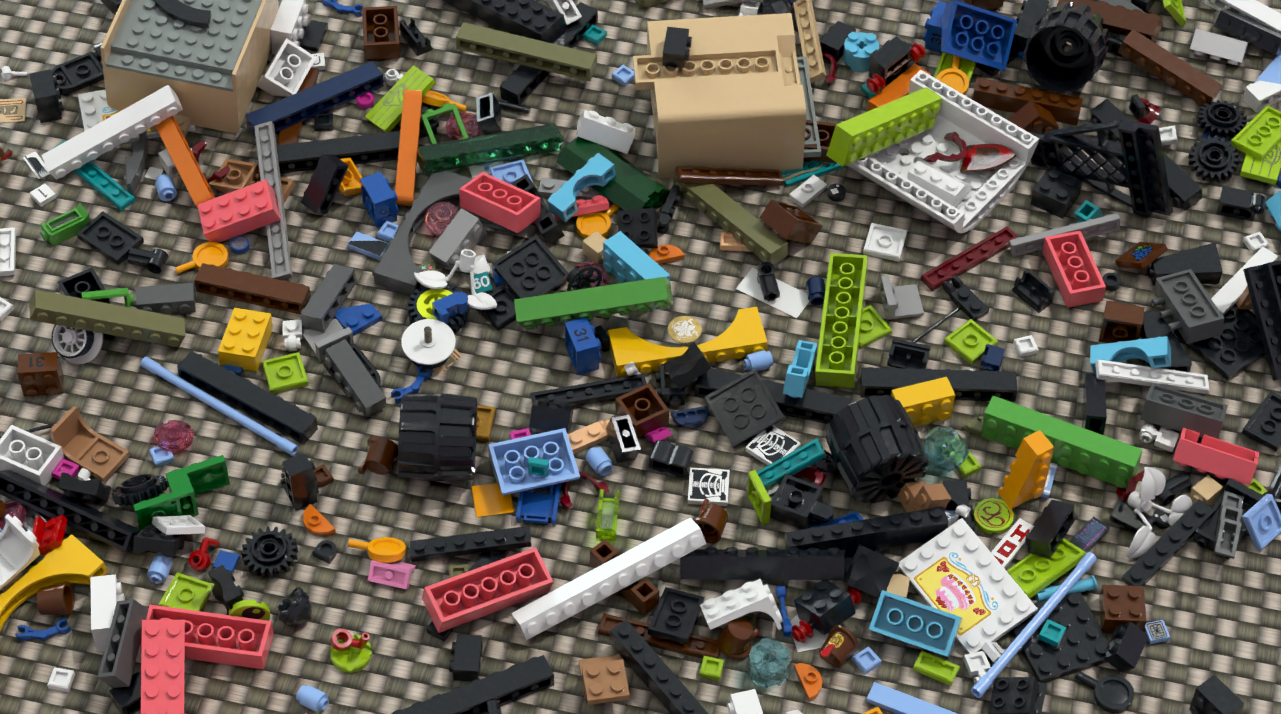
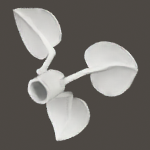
M462 250L460 260L455 262V266L447 277L438 271L414 272L416 280L425 287L442 289L447 287V281L451 279L459 267L462 272L470 273L472 295H468V305L481 310L497 307V303L492 296L483 292L478 294L475 292L474 275L488 271V274L490 273V266L484 254L476 256V253L472 250Z
M1144 467V477L1139 492L1133 491L1128 497V504L1135 508L1134 512L1140 516L1146 525L1142 526L1133 538L1127 554V558L1130 559L1142 557L1155 543L1156 536L1151 532L1152 526L1141 512H1147L1151 507L1170 513L1167 522L1172 526L1192 506V500L1187 495L1178 496L1174 500L1171 510L1151 502V500L1155 499L1156 495L1162 493L1166 483L1164 474L1155 468Z

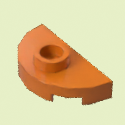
M666 244L652 249L649 257L657 264H663L684 259V253L678 247Z
M311 504L305 509L303 522L308 532L313 535L326 534V536L336 533L335 528Z
M794 664V670L810 702L821 691V674L809 664Z

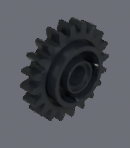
M1217 100V103L1210 101L1209 104L1204 103V106H1200L1196 118L1199 128H1204V133L1210 132V136H1223L1225 139L1229 136L1233 139L1234 135H1237L1246 126L1247 116L1244 115V111H1239V106L1234 107V103L1227 104V101L1221 103Z
M1210 135L1207 141L1203 137H1201L1200 143L1195 141L1188 155V165H1192L1191 171L1197 170L1196 176L1202 174V180L1209 177L1210 182L1213 181V178L1219 182L1221 177L1225 181L1228 176L1232 177L1233 173L1237 170L1240 160L1238 159L1239 153L1235 152L1236 147H1230L1231 141L1224 143L1225 138L1219 141L1218 136H1215L1214 140H1212Z
M143 474L125 480L111 494L115 504H119V506L123 504L125 506H133L143 500H149L158 497L159 494H163L167 490L168 484L164 476Z
M267 526L266 532L259 528L258 535L252 532V539H245L246 544L242 545L243 551L241 552L244 566L247 565L248 571L254 570L255 576L260 572L262 573V578H265L267 573L270 574L271 578H273L274 573L281 576V570L289 572L288 566L294 567V560L298 559L296 539H292L291 533L286 535L285 529L278 532V527H275L273 531H270L269 526Z

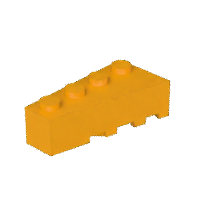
M1040 430L1023 438L1015 454L1017 459L1009 467L1011 472L1009 476L1006 475L1003 479L1005 485L997 491L1010 509L1032 498L1036 499L1044 492L1054 446Z

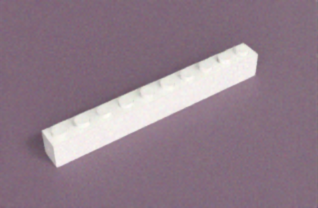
M689 518L516 610L511 614L518 630L528 640L706 544L701 528Z

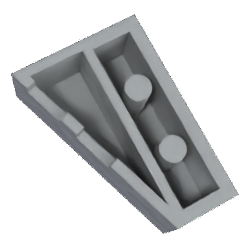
M461 208L430 249L429 254L434 261L451 270L455 266V262L460 260L461 251L465 249L472 250L487 235V232L479 218Z

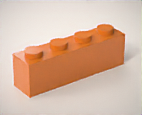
M913 64L868 101L867 112L908 95L910 79L920 70L929 75L931 74L918 65Z

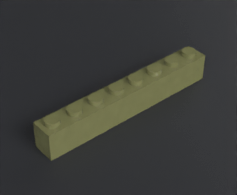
M463 22L456 35V48L458 50L586 81H591L597 68V54Z
M676 174L673 175V185L680 186L679 193L689 203L695 205L700 212L705 213L713 222L720 225L725 232H730L736 241L744 244L761 261L770 262L774 265L788 256V243L765 227L761 221L712 183H683L678 181Z
M35 290L29 301L30 320L171 347H180L186 336L185 318L40 290Z

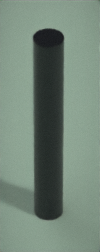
M497 100L501 108L530 114L531 107Z

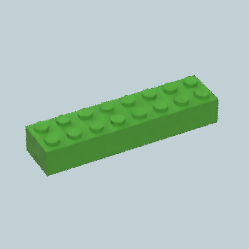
M658 277L514 299L517 323L526 327L527 330L537 329L538 325L545 324V327L556 326L557 322H564L565 324L566 322L584 317L591 321L597 316L610 318L612 314L617 313L624 316L630 315L631 311L637 310L639 313L649 312L650 308L656 307L657 310H664L673 305V298L669 280L666 277Z
M996 396L992 397L984 412L981 436L988 440L1018 449L1023 438L1040 430L1054 446L1051 462L1062 467L1073 469L1081 474L1092 476L1100 481H1105L1127 489L1130 478L1138 473L1143 449Z

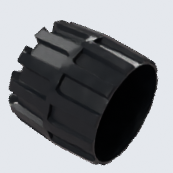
M1072 2L1061 3L1058 8L1052 7L1045 12L1032 28L1026 41L1027 46L1023 56L1028 68L1027 73L1041 88L1056 91V93L1065 94L1067 91L1072 90L1077 91L1083 88L1089 80H1092L1101 68L1108 50L1106 43L1109 38L1108 29H1103L1101 24L1104 20L1100 14H1091L1089 6L1080 3L1078 7H1074Z
M444 393L402 395L399 419L398 476L431 481L473 480L475 477L477 398Z
M875 395L855 401L836 413L826 426V440L835 465L851 495L860 502H883L886 495L891 499L896 498L905 483L917 482L915 478L925 477L927 473L925 467L929 465V460L918 432L901 402L895 400L893 396Z

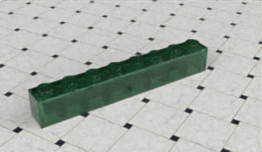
M553 123L417 147V162L423 174L561 151L563 136L557 125Z

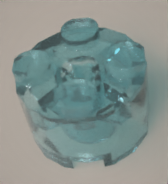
M936 427L925 436L924 450L926 455L941 470L950 472L961 466L968 457L969 451L965 440L951 427Z
M768 637L762 638L760 642H757L751 648L749 653L748 672L750 678L754 683L764 688L783 684L789 675L790 651L779 641Z

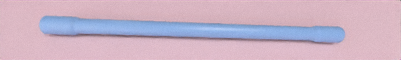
M146 356L142 359L140 366L184 390L275 444L279 449L291 456L298 452L299 446L288 439L280 437L165 369Z
M1087 552L1071 574L987 673L973 686L971 692L977 698L983 696L995 678L1082 575L1096 562L1097 558L1093 553Z

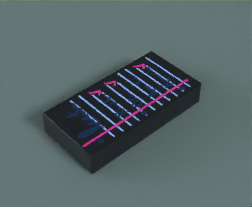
M1093 516L1069 542L1087 553L1109 532L1110 527Z

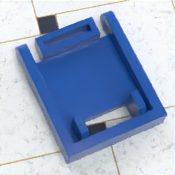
M561 483L535 488L550 490V494L531 493V489L519 493L516 522H520L521 517H524V523L548 525V521L551 520L552 525H556Z

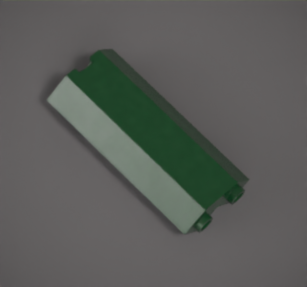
M577 137L560 151L556 162L572 174H575L577 170L584 167L588 160L597 153L612 162L615 166L616 176L605 186L591 185V187L623 210L652 208L653 205L663 206L670 193L667 187L609 147Z

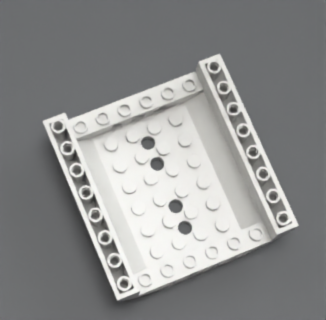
M920 70L910 79L908 94L927 87L942 97L941 109L937 113L934 127L850 163L847 166L958 233L972 231L1013 189L1026 169L1039 138ZM956 132L959 138L966 142V146L999 144L1008 147L1016 154L1014 159L1003 166L995 168L994 171L964 173L960 172L964 158L955 162L941 160L927 162L924 160L926 156L936 152L946 156L959 154V147L953 141L944 139L946 134ZM900 153H906L908 155L901 156ZM914 162H926L971 185L972 189L955 208L907 179L908 171L914 166Z

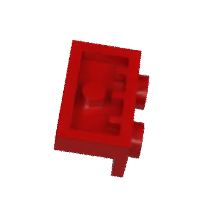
M63 514L57 518H51L47 523L40 516L35 518L32 533L37 538L36 541L40 545L38 549L42 556L62 545L68 520Z

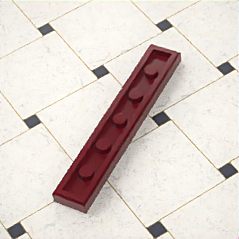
M1006 226L921 275V281L933 292L941 287L943 282H950L952 277L964 274L1010 247V240L1018 238V236Z

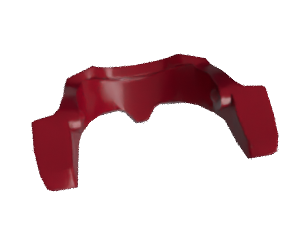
M822 53L823 58L829 60L832 66L825 81L827 83H834L837 79L834 74L838 69L836 59L831 54Z
M1140 98L1146 106L1145 110H1148V114L1137 122L1151 124L1157 118L1161 109L1149 103V100Z
M956 132L948 133L944 139L953 141L959 147L960 153L946 156L936 152L926 156L924 160L927 162H936L937 160L945 162L959 161L967 155L966 142L959 138Z
M200 141L192 147V153L197 163L200 153L207 145L205 141ZM226 166L218 172L215 171L209 179L206 178L208 184L214 179L221 181L230 171V167Z
M818 466L807 467L792 475L796 478H809L810 481L815 480V485L821 486L826 479V475L822 473L823 469Z
M1144 470L1130 478L1127 489L1117 487L1118 501L1128 502L1129 495L1135 491L1137 483L1143 479Z
M579 471L580 477L584 480L589 479L596 491L609 492L608 486L604 481L596 482L588 474ZM570 481L563 482L561 488L564 496L559 499L561 505L566 509L572 507L568 494Z

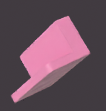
M372 560L368 581L408 589L411 572L415 570L416 565L399 561L384 563Z

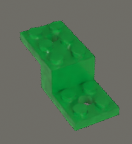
M224 456L212 457L208 460L165 473L169 493L149 500H143L133 505L138 527L140 530H143L148 525H153L152 518L155 516L191 515L193 517L199 515L195 495L230 484Z

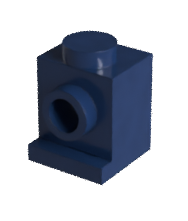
M986 344L980 364L984 366L982 371H999L1005 349Z

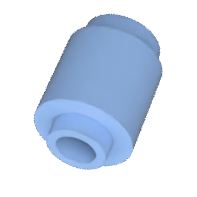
M167 174L157 177L155 186L159 198L163 201L173 200L177 195L173 179Z
M762 350L746 355L743 363L746 371H751L755 368L759 372L773 366V358L770 351L765 352Z
M593 447L588 450L586 461L596 474H600V476L608 475L613 470V465L601 447Z
M157 553L153 557L147 572V577L151 582L155 584L166 582L173 564L172 557H166L161 553Z
M310 685L301 686L296 695V700L299 701L300 705L317 713L324 711L329 704L328 695Z

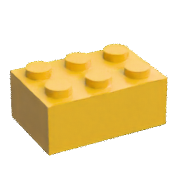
M234 308L218 349L221 366L225 364L243 367L244 370L258 371L273 330L271 313Z
M947 377L893 389L891 392V396L901 402L915 427L928 425L936 421H945L952 417L955 393Z

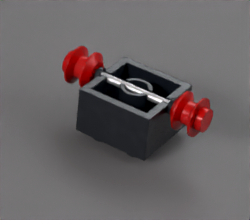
M897 36L892 40L886 41L883 47L873 51L870 56V78L867 79L868 90L879 93V88L884 89L909 69L910 61L918 63L919 57H925L924 47L921 44L914 43L912 48H910Z
M822 580L796 598L794 603L800 619V626H792V636L794 639L805 643L806 637H813V629L826 635L834 625H840L856 614L854 603L861 604L862 595L860 591L849 586L846 592L828 580Z

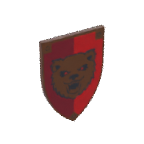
M999 144L968 145V152L963 159L960 172L994 171L995 168L1003 166L1014 159L1016 154L1008 147Z

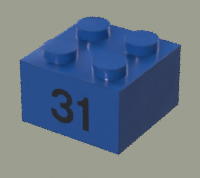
M938 1L936 7L931 9V18L926 20L925 29L927 31H925L923 41H925L924 49L943 53L941 52V36L945 2Z
M380 171L361 178L362 202L375 226L379 228L386 221L391 223L397 221L399 210L395 201L398 198L394 190L391 191L387 177L384 178Z
M587 317L566 322L565 347L577 375L598 370L599 361L602 360L599 351L601 343L599 338H595L593 324H589Z

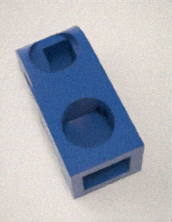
M455 292L432 302L433 315L437 320L445 324L449 323L450 317L456 314H463L468 310V296L464 292Z

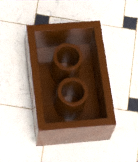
M397 6L362 8L365 60L400 58Z
M772 199L759 217L764 221L763 225L770 230L774 229L778 232L777 236L782 240L786 241L788 239L791 242L797 241L800 244H811L823 227L797 205Z

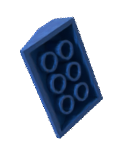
M957 0L946 2L942 18L941 52L1005 71L1018 20Z

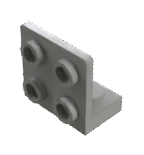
M889 275L881 276L879 291L887 320L924 315L916 284L894 287V284L890 283Z
M337 319L331 321L325 332L309 330L303 333L304 339L320 362L324 360L327 348L345 339L350 346L354 344L351 329L349 327L343 329Z

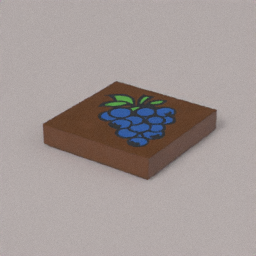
M1139 242L1116 259L1115 262L1119 267L1144 269L1168 249L1166 244Z

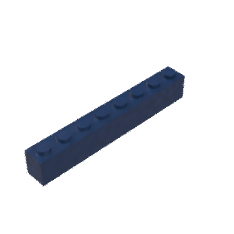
M373 61L363 64L246 114L247 128L256 139L254 126L272 121L275 133L354 100L359 96H363L368 92L370 93L384 87L383 74Z

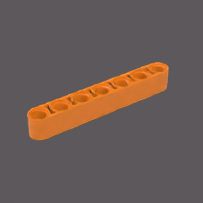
M404 89L395 186L398 198L395 202L399 206H412L414 201L423 95L421 90Z
M170 116L155 125L196 207L198 208L200 203L214 199L215 196L174 116Z

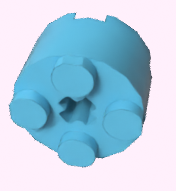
M851 32L848 34L844 43L843 62L851 67L852 71H869L870 56L873 51L879 50V42L876 39V35L863 32Z

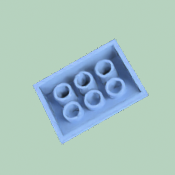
M565 428L488 444L489 460L502 496L580 479ZM529 457L549 460L548 477L528 473Z

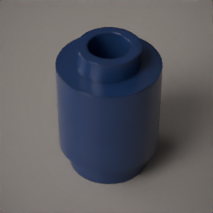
M813 276L806 281L808 300L812 305H821L824 303L825 282L824 279Z

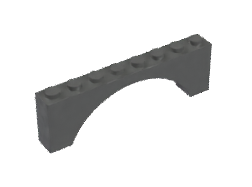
M435 168L433 173L428 175L427 183L421 187L417 199H414L410 212L405 214L404 222L398 226L394 239L392 238L389 241L388 249L382 253L379 264L375 265L372 275L376 285L410 296L411 294L414 295L416 289L420 291L422 284L416 280L414 272L420 273L422 271L416 266L410 256L409 247L417 229L426 221L427 213L429 217L427 216L428 219L434 215L436 210H443L446 205L451 207L460 206L459 189L471 181L472 178L440 168Z

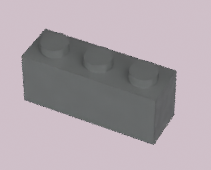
M194 283L136 287V307L139 310L165 315L196 312Z

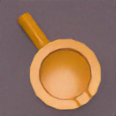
M953 55L952 67L941 71L936 79L965 95L969 89V78L963 71L958 69L960 57Z
M429 90L422 97V102L440 107L450 103V105L456 104L458 111L465 113L467 110L466 105L451 101L448 96Z
M613 204L605 212L598 211L579 215L576 221L578 234L586 239L597 231L604 238L607 237L611 230L610 216L621 207Z
M218 242L202 243L193 251V261L175 267L177 274L195 267L199 270L202 263L225 268L229 260L227 249Z
M377 538L369 543L352 539L348 540V547L367 550L369 558L378 562H396L401 560L406 554L405 543L396 538Z

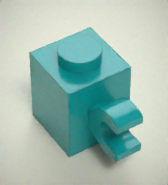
M1088 200L1074 212L1078 220L1077 223L1104 217L1100 208Z

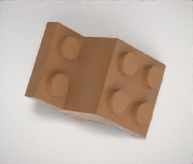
M620 654L579 660L584 698L587 700L588 705L630 699L624 661L620 658Z

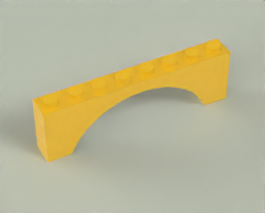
M757 307L738 309L734 321L722 334L708 342L697 345L708 363L741 359L748 354L762 350L767 351V339ZM627 327L608 330L610 352L617 377L628 376L624 366L630 362H634L641 374L659 371V364H664L668 360L680 357L688 349V347H666L650 343L636 336Z
M71 534L62 541L61 546L47 553L37 565L32 566L22 578L16 580L7 591L0 594V632L13 611L25 600L36 594L40 588L58 585L62 582L91 585V577L104 576L108 573L104 562Z

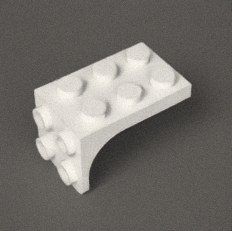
M8 514L5 516L6 524L0 533V590L40 555L38 549L40 545L36 541V536L30 530L26 532L22 528L23 524L17 517L14 516L12 518Z
M761 579L747 582L740 588L726 591L723 595L708 599L700 605L710 630L755 611L769 614L773 618L778 630L782 629L780 624L783 622L782 616L768 585L763 586Z

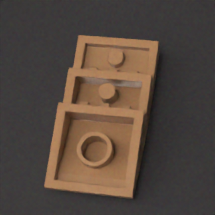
M225 159L219 171L228 166L230 167L229 173L221 181L218 179L212 180L210 186L227 194L260 182L259 166L255 163ZM281 178L283 202L285 203L295 186V182L293 179Z

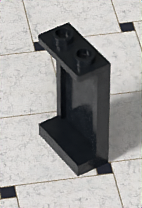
M1231 478L1226 483L1224 490L1244 496L1242 515L1264 497V495ZM1223 493L1212 508L1215 510L1214 515L1200 529L1195 531L1193 538L1197 545L1213 552ZM1242 517L1237 546L1248 531ZM1216 554V555L1219 556V557H1222V558L1224 557V558H1226V559H1228V560L1230 559V558H1228V557H1225V556H1221V555Z

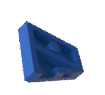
M372 304L339 308L333 319H337L343 329L349 327L353 332V336L380 322L382 315Z

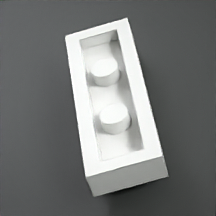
M15 227L0 229V276L15 275L16 230Z

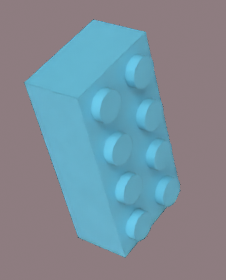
M621 231L603 242V267L607 272L613 274L619 283L666 277L670 282V274Z
M882 590L869 630L949 658L962 618Z

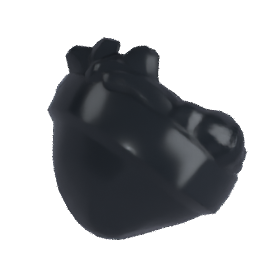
M301 587L295 588L287 599L282 600L283 604L278 605L280 611L278 618L287 626L304 624L311 619V602L309 596Z

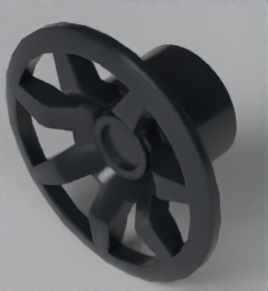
M594 266L572 269L567 276V291H571V287L575 288L574 290L593 288L590 283L598 281L596 287H599L602 281L601 272ZM596 271L598 276L592 277L593 272Z

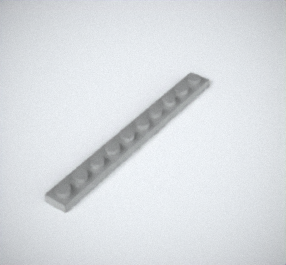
M272 121L256 125L254 128L261 181L266 179L273 188L281 218L280 221L266 225L272 278L284 280L293 277L275 129Z

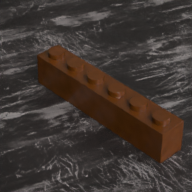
M1059 0L1056 6L1058 8L1061 3L1072 2L1074 7H1078L1082 3L1091 8V14H1100L1104 20L1101 24L1103 29H1108L1109 32L1125 36L1134 29L1154 43H1156L1163 25L1161 17L1155 13L1147 14L1138 9L1130 10L1124 6H1113L1104 1Z
M1134 29L1122 41L1118 50L1119 54L1204 106V103L1209 104L1210 101H1214L1223 86Z
M977 77L972 100L987 108L1016 113L1029 101H1033L1050 111L1056 122L1077 126L1083 98Z
M202 263L194 279L196 292L295 314H301L302 309L306 307L311 297L310 287L304 284H296L231 268L218 267L213 264Z

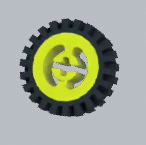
M448 283L447 287L442 289L425 288L424 285L420 286V291L416 289L414 295L411 294L408 301L410 324L423 319L437 320L432 313V302L455 292H461L459 288L455 290V286L452 284L448 288ZM467 311L449 318L447 325L455 333L459 331V327L462 328L464 326V322L466 323Z

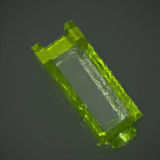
M600 489L596 541L602 542L606 539L608 542H616L620 490H616L615 498H604V489Z

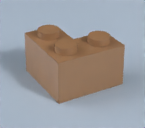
M925 481L905 483L897 495L906 512L937 507L945 509L951 500L942 483L927 485Z

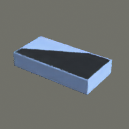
M356 231L348 243V248L380 261L382 253L386 252L389 244Z

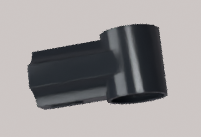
M131 248L128 255V263L146 267L150 272L159 274L162 272L169 256L161 249H154L152 252Z
M770 262L759 264L757 281L760 284L764 300L775 301V299L780 297V292L774 273L775 267Z
M1179 473L1168 479L1161 494L1156 495L1155 499L1162 506H1167L1177 495L1191 488L1190 478L1186 473Z

